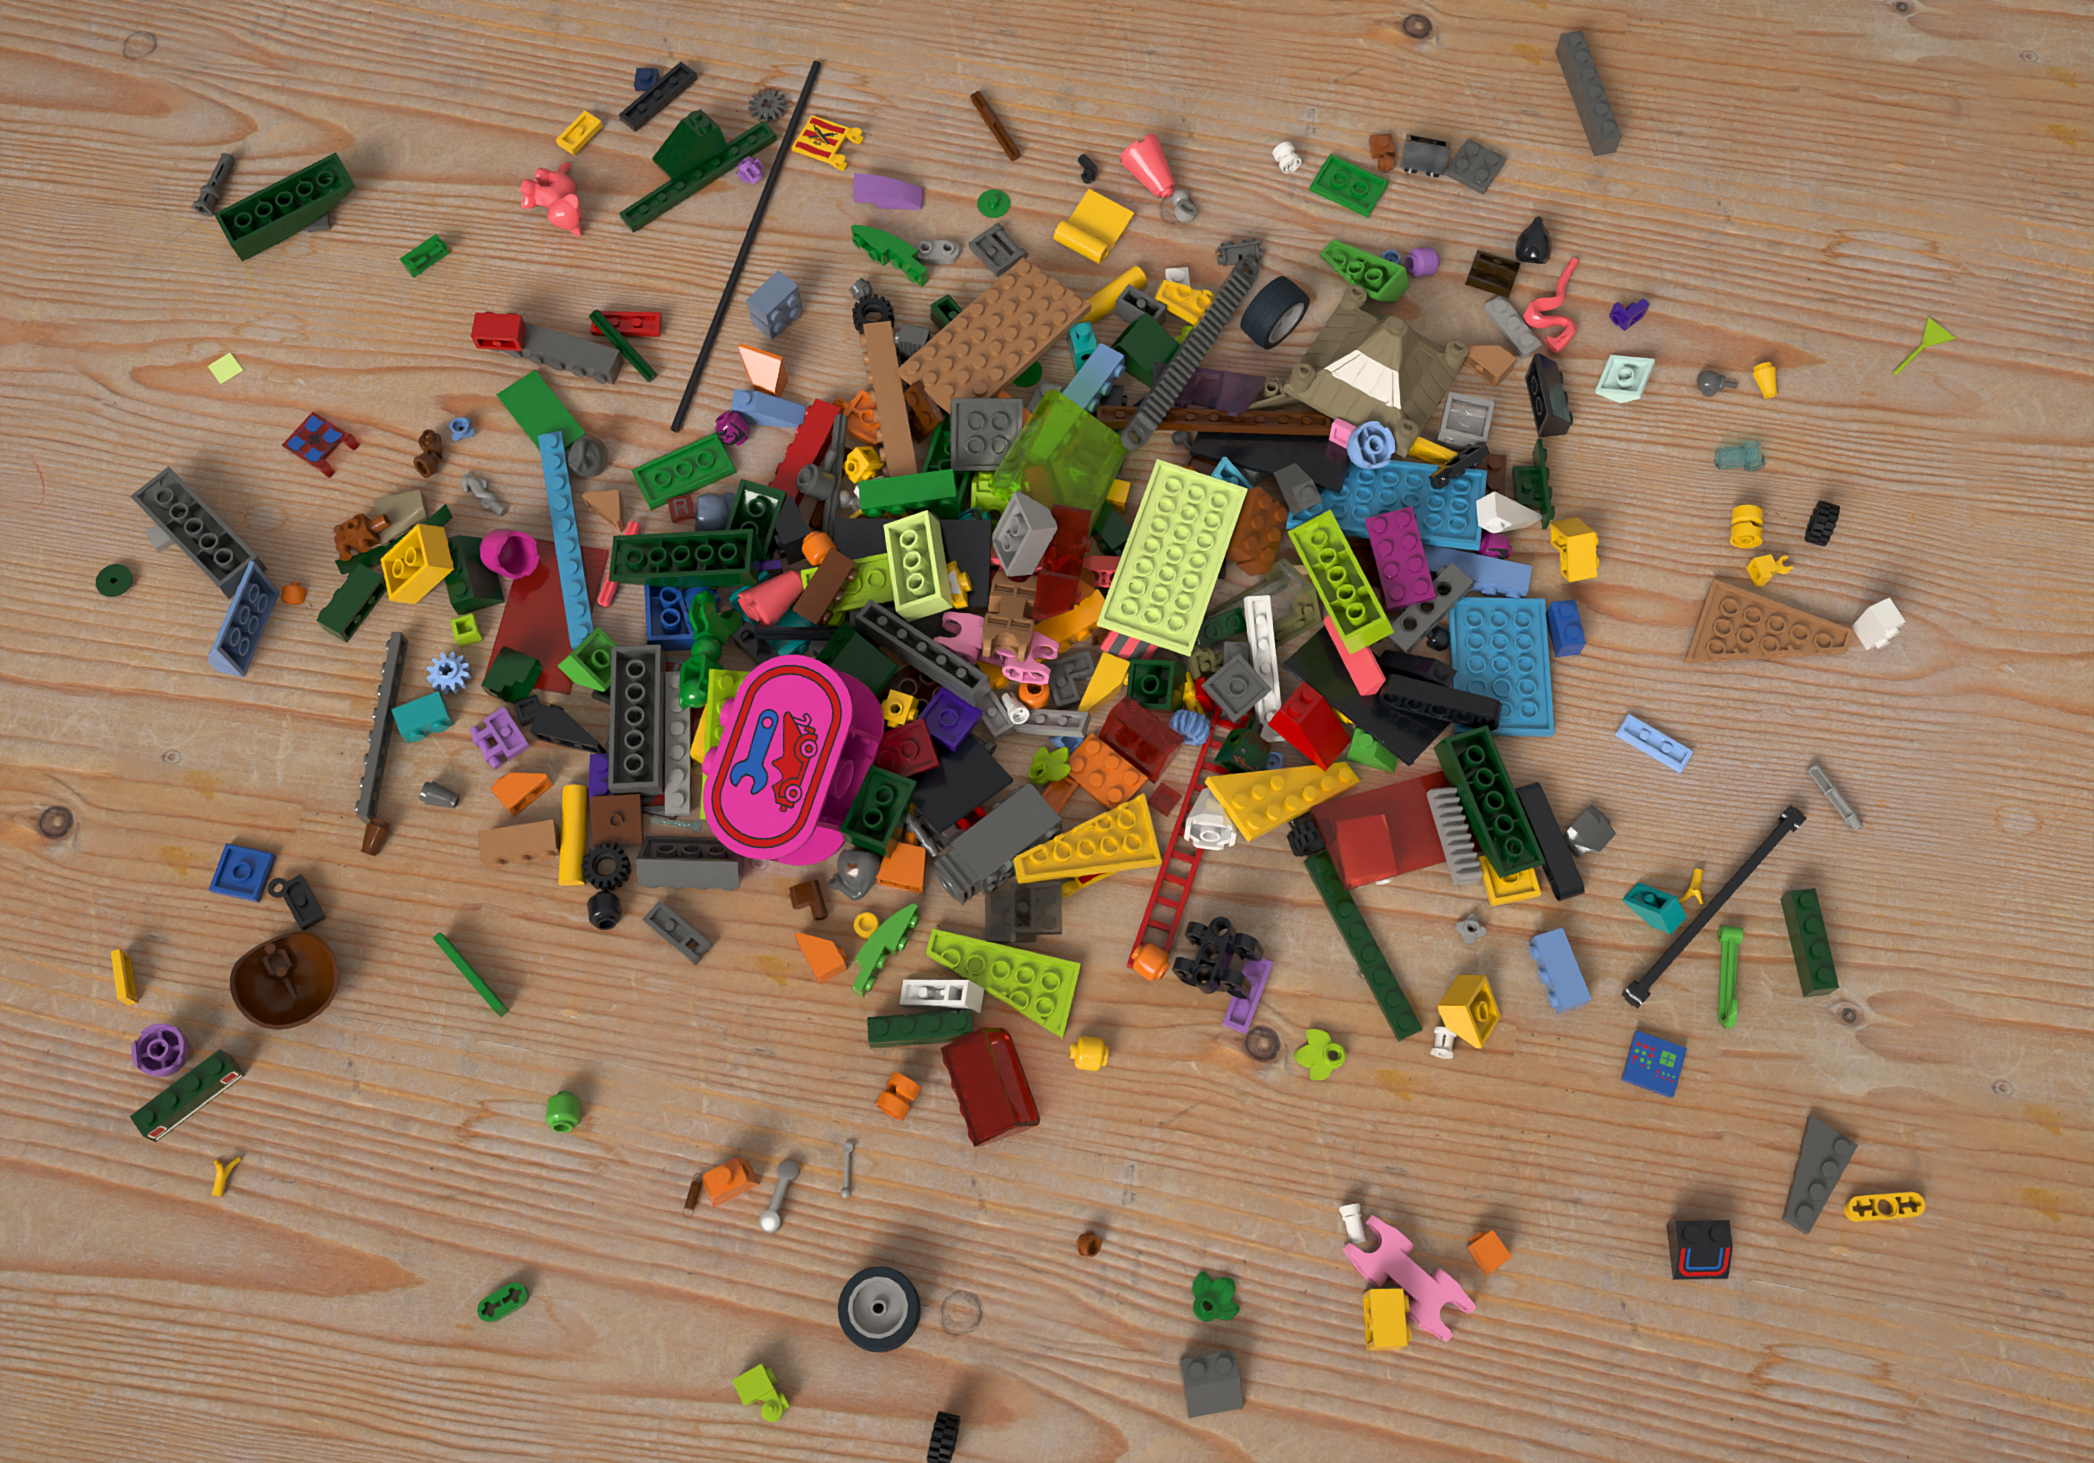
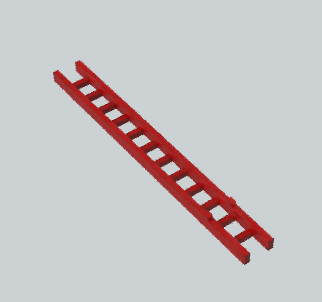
M1216 704L1210 721L1209 737L1203 743L1133 945L1127 968L1133 969L1134 959L1131 956L1139 945L1144 947L1147 944L1142 942L1147 926L1169 933L1163 950L1168 954L1170 952L1204 851L1203 848H1197L1194 857L1175 851L1174 847L1178 836H1184L1185 828L1181 827L1186 813L1190 814L1193 806L1189 805L1193 792L1201 793L1203 789L1207 788V786L1197 783L1201 769L1219 775L1230 774L1225 768L1204 761L1209 747L1220 750L1223 745L1221 742L1212 740L1216 725L1229 730L1245 728L1251 709L1247 712L1246 717L1241 718L1240 724H1236L1219 718L1222 709ZM1171 857L1192 864L1187 879L1166 873ZM1163 880L1184 887L1179 902L1158 895ZM1155 903L1176 909L1172 925L1150 918Z

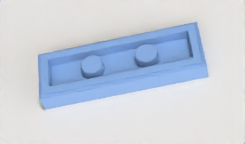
M1629 713L1615 734L1618 738L1678 773L1683 771L1694 752Z

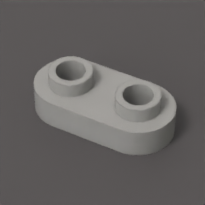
M923 240L915 245V249L918 250V260L921 264H953L959 258V247L951 240Z

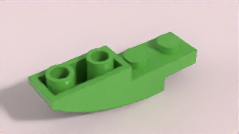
M912 903L892 915L879 926L861 948L855 959L857 966L862 969L852 986L854 993L864 997L866 991L870 992L875 985L876 978L874 976L878 968L882 969L887 962L888 955L886 953L888 952L896 956L899 950L903 951L909 940V937H907L911 928L915 929L921 915L918 914V905Z

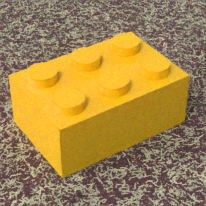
M418 523L381 558L389 599L395 602L416 604L454 570L444 527Z

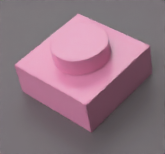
M1336 418L1332 423L1329 440L1347 449L1348 437L1356 426Z

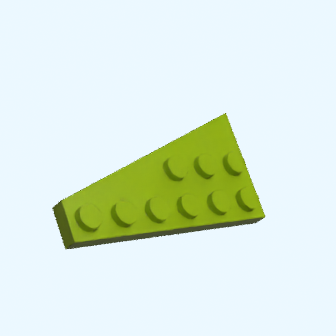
M932 928L926 950L927 956L964 979L981 986L988 994L1063 1039L1081 963Z

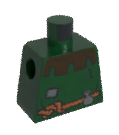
M1251 720L1247 728L1233 729L1216 755L1214 762L1232 774L1266 771L1271 745L1260 737L1264 725L1258 721Z

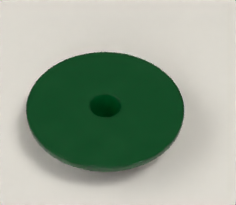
M112 564L103 568L96 578L97 590L107 597H116L125 593L132 583L130 570L121 564Z

